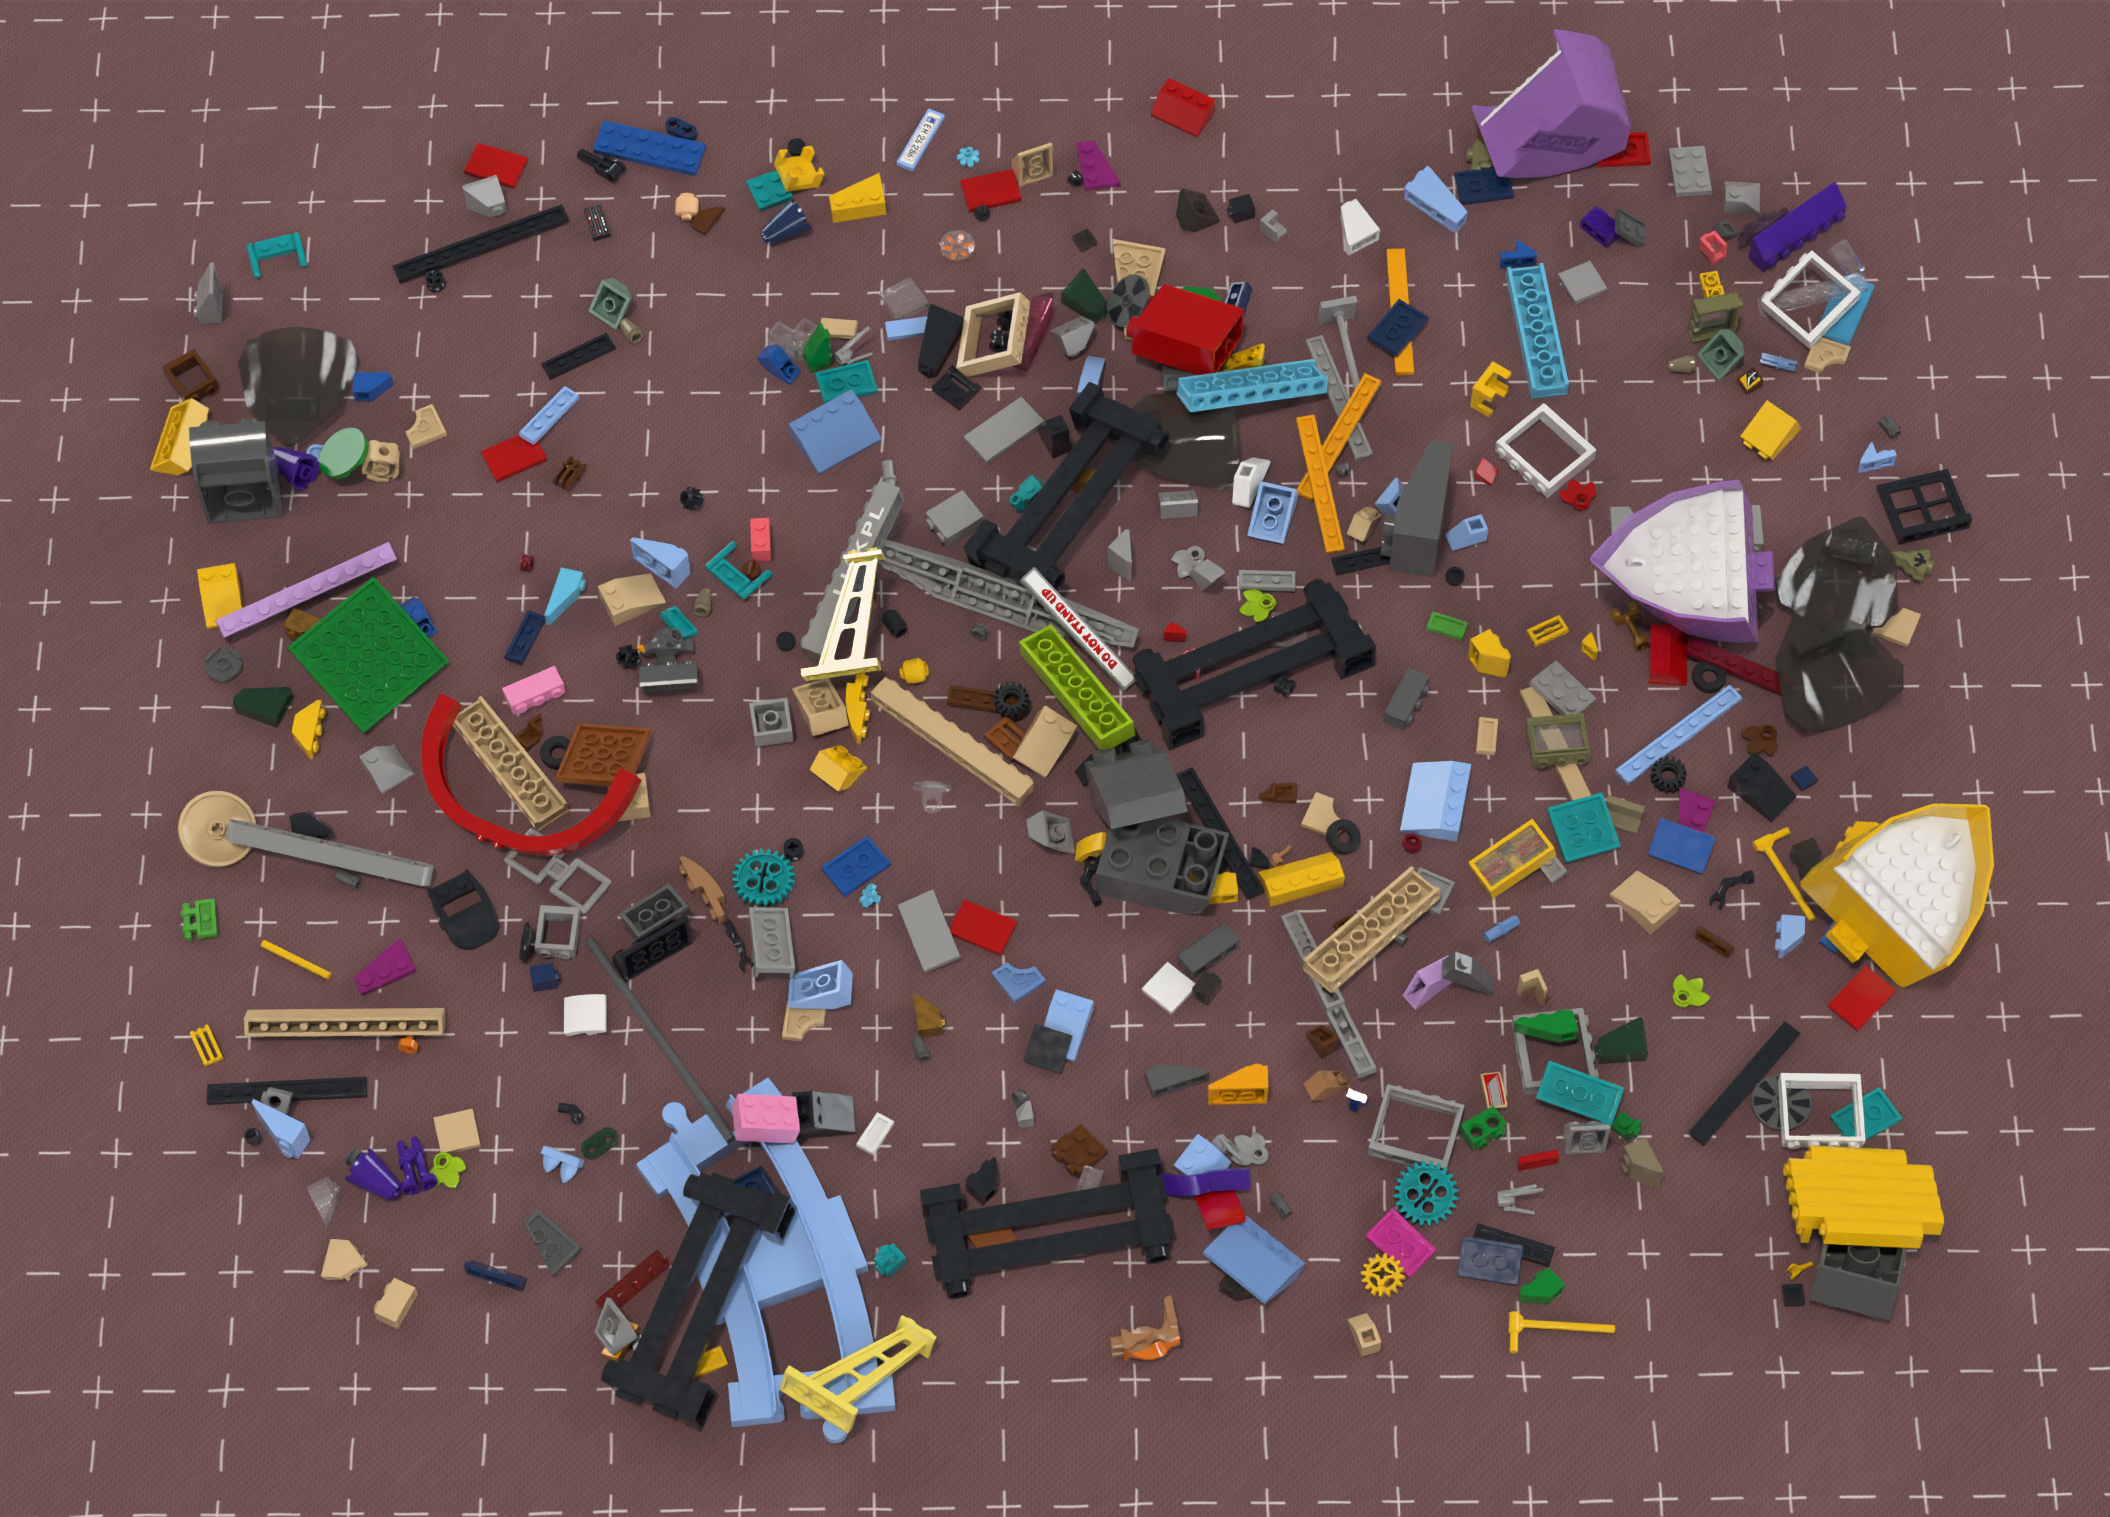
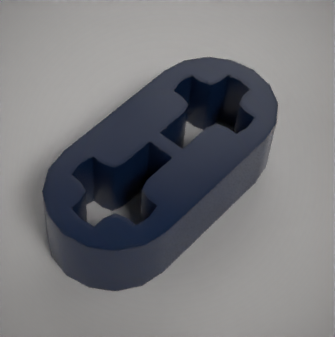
M671 117L666 121V131L669 135L693 141L697 139L695 126L676 117Z

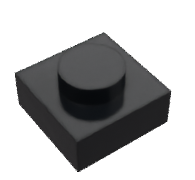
M1803 1283L1782 1285L1784 1307L1805 1305Z

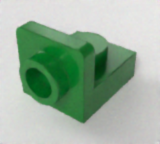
M1622 1111L1610 1127L1611 1130L1629 1142L1633 1137L1636 1139L1641 1133L1642 1120L1638 1119L1635 1121Z

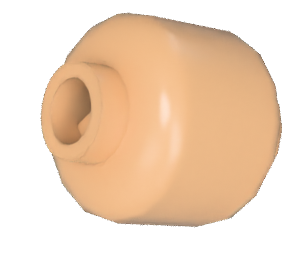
M682 193L676 198L675 214L681 217L683 221H691L698 213L699 200L692 193Z

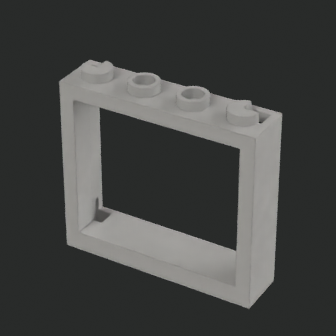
M1583 1008L1567 1009L1573 1010L1575 1020H1578L1587 1073L1599 1078L1598 1069H1594L1593 1064L1596 1061L1594 1050L1591 1051L1590 1048L1592 1035L1591 1032H1587V1026H1589L1588 1015H1584ZM1556 1011L1540 1012V1013H1532V1014H1523V1015H1514V1016L1512 1017V1022H1511L1512 1031H1513L1514 1021H1516L1517 1019H1519V1018H1521V1017L1531 1018V1017H1536L1538 1014H1541V1013L1551 1014V1013H1555ZM1513 1031L1524 1096L1535 1095L1538 1092L1541 1081H1532L1524 1034Z
M1387 1084L1370 1141L1368 1156L1414 1168V1162L1420 1167L1423 1160L1426 1166H1428L1429 1161H1433V1167L1440 1163V1170L1448 1168L1465 1105L1455 1103V1100H1444L1437 1095H1425L1418 1090L1403 1089L1400 1085L1396 1087ZM1390 1099L1455 1116L1443 1160L1378 1143Z

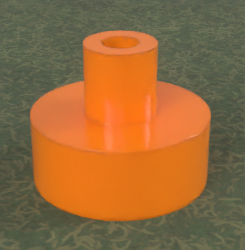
M406 1035V1038L399 1039L397 1049L407 1054L416 1053L418 1043L413 1040L414 1035Z

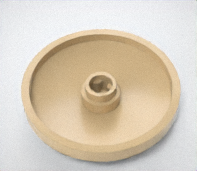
M210 791L196 796L185 806L179 819L178 836L182 848L189 857L204 866L222 868L236 864L249 853L252 847L226 840L229 820L235 819L256 824L252 810L241 798L229 792Z

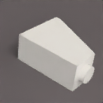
M1357 199L1351 202L1348 201L1341 206L1340 219L1348 255L1379 240L1380 229Z

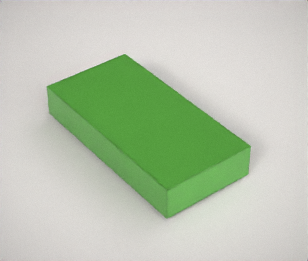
M1432 611L1426 630L1462 641L1468 627V622Z

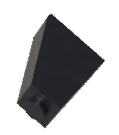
M1062 415L1044 421L1037 428L1052 459L1069 452V428Z

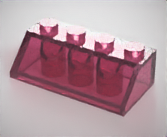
M1049 292L1032 298L1021 364L1014 365L1013 367L1028 371L1053 315V293Z

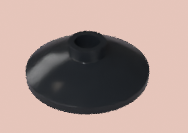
M526 922L524 926L519 960H523L529 948L534 949L536 937H532L529 922Z

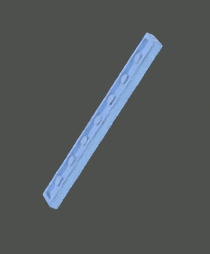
M1728 685L1619 766L1615 773L1628 786L1650 770L1656 760L1659 762V758L1662 757L1664 759L1665 756L1670 755L1741 702L1742 697L1731 685Z

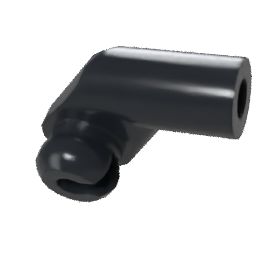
M559 1102L558 1112L570 1114L572 1116V1123L580 1124L582 1122L583 1112L578 1106Z

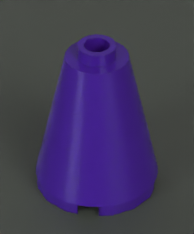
M282 447L273 448L280 474L293 487L300 490L309 487L307 484L310 481L314 482L320 469L319 463L316 460L317 457Z
M368 1148V1154L362 1153L349 1170L352 1174L350 1177L346 1175L345 1180L385 1200H396L401 1194L400 1183L371 1148Z

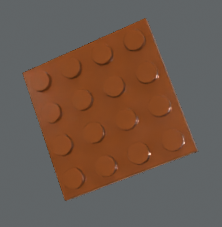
M578 723L555 776L556 781L561 783L611 786L619 768L635 774L652 735L651 730L648 728Z

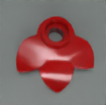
M1571 479L1567 490H1561L1559 494L1565 503L1572 504L1575 509L1583 511L1589 508L1590 500L1595 497L1596 487L1593 482L1582 486L1575 479Z

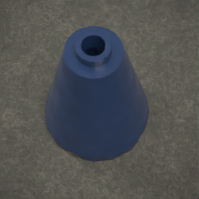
M792 198L761 229L763 233L760 235L765 243L774 244L812 229L810 222L807 223V217Z

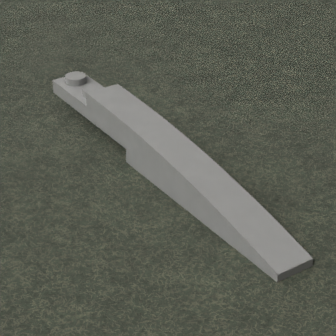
M1299 910L1282 915L1281 920L1297 957L1304 968V958L1314 951L1317 945ZM1305 972L1333 1033L1339 1037L1338 1044L1341 1050L1345 1052L1357 1078L1375 1073L1376 1066L1345 1007V1001L1339 989L1337 988L1334 992L1330 993Z

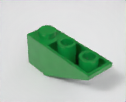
M819 323L803 348L804 360L809 373L830 367V360L832 359L830 349L832 348L829 340L831 337L828 329H824L822 323Z
M1561 1009L1551 1014L1541 1013L1531 1018L1521 1017L1514 1021L1513 1026L1514 1032L1557 1043L1577 1039L1578 1035L1573 1010Z

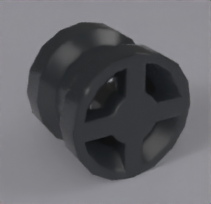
M431 270L426 274L425 279L428 290L433 293L441 292L445 287L442 272Z
M1002 330L992 331L990 335L992 341L989 343V348L994 352L1006 351V342L1009 338L1008 333Z
M1282 674L1276 681L1273 690L1281 692L1285 698H1288L1295 689L1296 682L1288 680L1287 676Z
M790 838L785 841L783 845L785 858L791 862L799 861L803 857L802 842L796 838Z

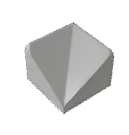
M1026 1101L1016 1110L1019 1129L1033 1127L1034 1125L1032 1105L1030 1101Z

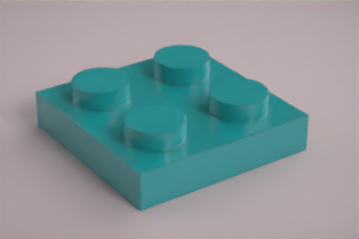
M777 170L746 181V185L759 212L787 203L793 198L791 191L786 192Z

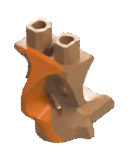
M1167 1296L1164 1299V1322L1161 1329L1148 1326L1138 1327L1132 1332L1120 1329L1121 1336L1110 1337L1112 1358L1123 1356L1124 1361L1127 1362L1130 1358L1154 1360L1164 1357L1170 1348L1181 1345L1172 1296Z

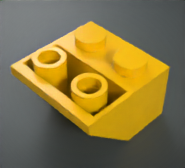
M1488 629L1471 638L1468 658L1476 670L1499 677L1508 676L1511 655L1506 648L1502 647L1499 637Z
M838 745L819 751L809 770L839 792L848 789L864 773L867 766L862 763L861 759L848 753L845 747Z

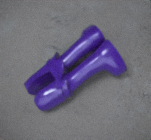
M417 1137L411 1138L412 1148L406 1149L403 1140L397 1142L398 1164L400 1165V1170L404 1171L405 1180L400 1184V1189L406 1195L417 1194L420 1191L412 1168L414 1164H416L420 1186L423 1191H428L438 1184L436 1175L429 1173L427 1170L423 1147Z

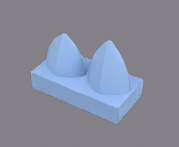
M543 1146L541 1154H544L543 1166L546 1172L555 1169L560 1161H562L560 1168L562 1183L569 1181L576 1174L578 1168L583 1167L585 1161L550 1146Z

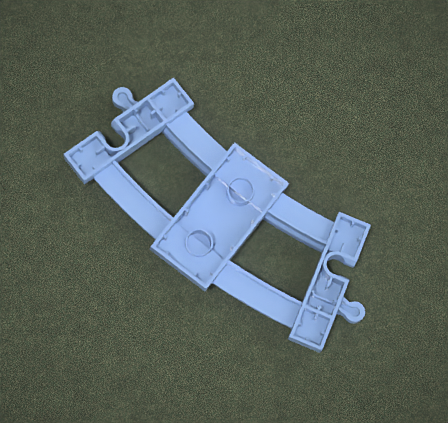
M769 1078L743 1093L782 1096ZM730 1094V1099L726 1103V1109L733 1117L732 1105L736 1098ZM672 1102L664 1107L662 1117L664 1123L668 1127L673 1128L676 1134L672 1132L668 1143L636 1163V1167L659 1200L670 1193L689 1227L698 1206L691 1199L683 1196L684 1185L691 1174L700 1176L701 1172L748 1141H736L735 1138L732 1143L728 1144L707 1114L691 1123L687 1118L684 1106L680 1103ZM797 1140L794 1143L759 1142L779 1175L789 1197L798 1209L782 1245L767 1240L760 1229H758L717 1325L725 1322L727 1324L739 1382L728 1383L732 1427L779 1423L785 1419L784 1405L780 1401L784 1393L779 1390L784 1374L773 1375L760 1310L825 1287L835 1324L841 1360L874 1343L867 1310L857 1275L868 1272L867 1262L841 1196L827 1199L814 1170ZM723 1215L696 1274L702 1291L707 1284L730 1231ZM876 1357L853 1370L862 1376L868 1375L878 1368ZM819 1371L803 1372L802 1374L809 1377ZM844 1374L823 1387L838 1396L857 1383L858 1380L849 1374ZM892 1374L851 1404L858 1409L857 1415L896 1411ZM800 1404L801 1418L805 1420L822 1418ZM827 1420L824 1422L823 1434L827 1441L837 1444L845 1440L846 1432Z

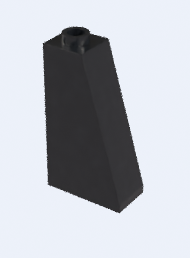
M934 304L929 306L918 360V371L924 376H931L933 378L936 377L962 331L964 317Z

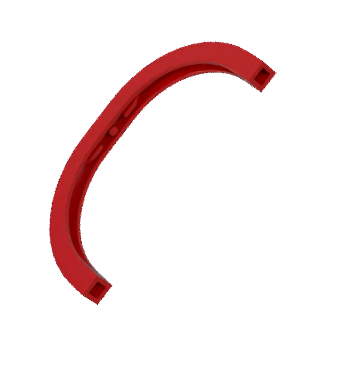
M439 693L423 732L421 744L422 770L425 782L434 801L450 819L465 830L476 835L475 838L484 843L488 840L492 842V846L500 850L504 847L531 856H555L569 853L591 844L610 830L622 817L642 781L637 775L619 768L602 802L583 821L556 834L546 836L522 835L470 814L458 803L450 790L445 774L444 753L449 732L462 704L453 698Z

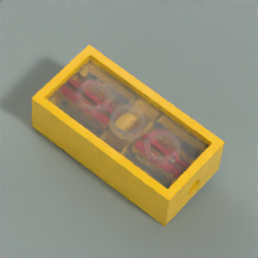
M1531 819L1468 863L1472 873L1489 896L1494 899L1556 857V852L1534 820Z

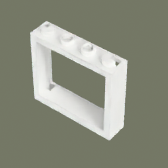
M1811 250L1799 259V263L1795 267L1789 268L1783 279L1780 278L1773 286L1774 288L1770 292L1764 293L1761 297V308L1810 349L1860 299L1861 292ZM1812 262L1845 290L1848 295L1808 334L1771 301Z
M1545 403L1496 441L1495 448L1501 459L1506 460L1513 470H1517L1526 482H1530L1538 493L1541 492L1547 498L1594 461L1596 456V449ZM1539 419L1580 455L1578 459L1550 482L1509 446L1512 441Z
M1780 1074L1778 1091L1782 1147H1788L1789 1149L1809 1148V1145L1863 1147L1865 1143V1128L1860 1074ZM1786 1088L1852 1089L1855 1137L1789 1136Z

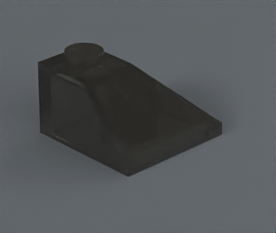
M1183 188L1180 190L1176 217L1183 230L1197 232L1220 222L1204 193Z

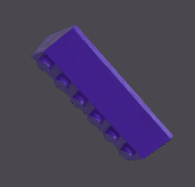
M1833 182L1753 237L1748 258L1762 272L1768 268L1772 269L1781 259L1785 260L1793 251L1801 249L1806 242L1814 240L1819 233L1827 231L1832 224L1843 220L1847 206L1838 185Z

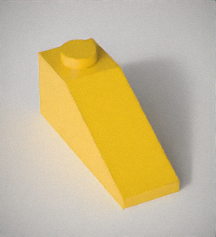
M1223 872L1217 875L1209 904L1238 902L1236 873Z

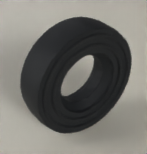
M1702 661L1694 667L1692 673L1693 684L1704 693L1718 692L1723 688L1727 679L1725 670ZM1705 671H1713L1717 679L1713 682H1707L1702 678V674Z
M553 736L542 744L540 755L543 763L548 768L559 769L563 757L555 759L550 755V752L555 747H561L566 753L570 740L563 736Z
M1347 819L1334 821L1326 831V841L1329 847L1339 854L1351 853L1358 847L1361 840L1358 827ZM1339 830H1345L1349 834L1350 839L1348 843H1341L1338 840L1337 832Z

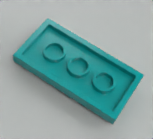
M1548 1061L1535 1099L1599 1122H1605L1611 1126L1624 1087Z

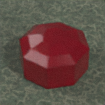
M1411 833L1405 835L1402 846L1406 852L1413 854L1419 852L1422 841L1418 835Z

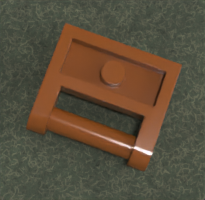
M1008 716V718L1004 717L984 735V738L1012 762L1020 742L1005 727L1011 729L1022 740L1026 732Z

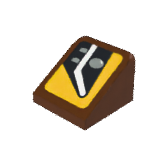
M1753 367L1737 378V382L1743 391L1748 394L1762 387L1763 378L1756 368Z

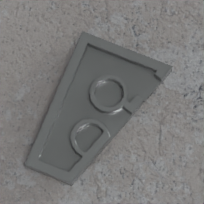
M539 1209L524 1223L553 1278L581 1251V1247Z

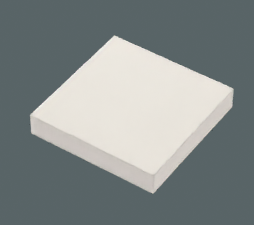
M1167 962L1142 988V992L1172 1015L1197 989V985Z

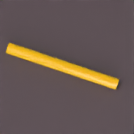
M266 940L262 941L261 947L327 980L331 977V972Z

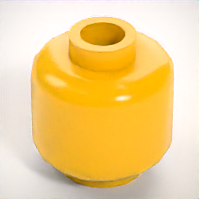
M920 658L904 661L902 668L899 669L901 679H905L908 684L923 682L926 680V676H929L927 663Z

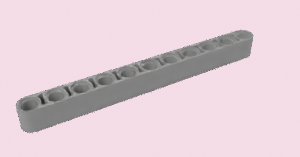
M229 820L226 840L233 843L419 886H430L434 867L431 864L241 820Z

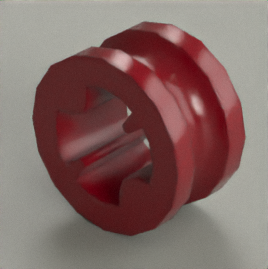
M523 554L520 570L524 571V569H527L528 572H531L534 564L533 555L528 557L527 554Z

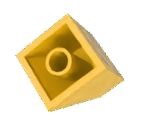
M1767 400L1740 437L1744 440L1743 444L1746 447L1757 449V454L1762 458L1774 460L1802 428L1797 420Z

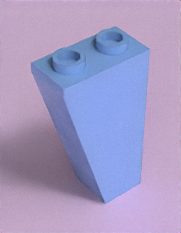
M1426 166L1423 171L1420 170L1416 174L1415 179L1406 184L1404 199L1452 232L1456 233L1466 223L1468 212L1429 166Z

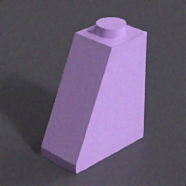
M1449 955L1420 969L1414 975L1403 997L1415 1010L1452 983V981L1442 978V960Z

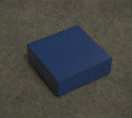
M1807 765L1790 776L1801 792L1818 782L1817 777Z

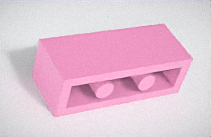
M555 666L502 688L504 698L513 715L524 713L533 706H540L545 701L558 698L565 693L564 683Z

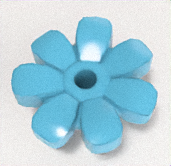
M972 147L960 149V154L957 155V161H960L962 166L967 164L968 168H972L974 163H979V151H973Z
M873 883L869 884L866 890L863 889L862 891L863 896L860 897L859 903L863 907L868 908L873 902H880L881 896L877 895L878 892L875 891L876 885Z

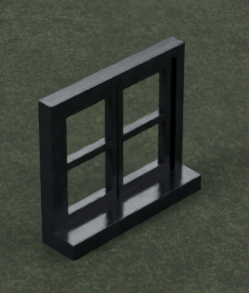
M1948 469L1877 485V492L1898 545L1970 528L1972 516L1970 513L1965 512ZM1942 481L1948 497L1925 502L1919 486ZM1912 488L1918 504L1896 509L1890 493ZM1950 502L1955 516L1933 521L1928 507ZM1920 509L1926 523L1903 528L1898 514Z

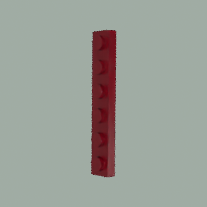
M1691 635L1684 654L1725 670L1729 674L1787 699L1790 698L1797 682L1792 678Z

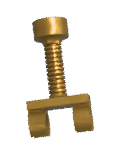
M1635 602L1628 603V613L1624 615L1620 614L1618 608L1610 610V617L1615 626L1627 624L1635 639L1633 646L1636 651L1644 650L1649 646L1646 636L1640 635L1633 620L1638 619L1640 616V611Z

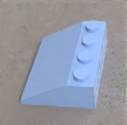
M1456 761L1413 763L1400 832L1457 842L1471 764Z

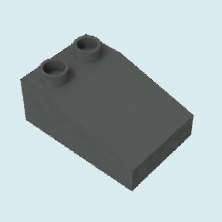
M1430 441L1398 501L1396 515L1386 514L1381 555L1390 556L1389 571L1434 577L1454 443Z
M1152 740L1133 742L1130 744L1131 752L1116 755L1114 748L1101 749L1092 753V761L1084 762L1093 808L1111 829L1188 812L1183 788L1166 753L1159 746H1153Z
M1822 1238L1809 1300L1820 1302L1828 1307H1839L1859 1312L1866 1317L1890 1320L1900 1289L1907 1248L1824 1244Z

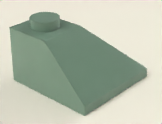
M615 278L603 279L588 311L617 330L619 322L623 319L632 299L628 287Z
M1720 329L1697 355L1718 381H1721L1744 356L1743 343L1732 330Z

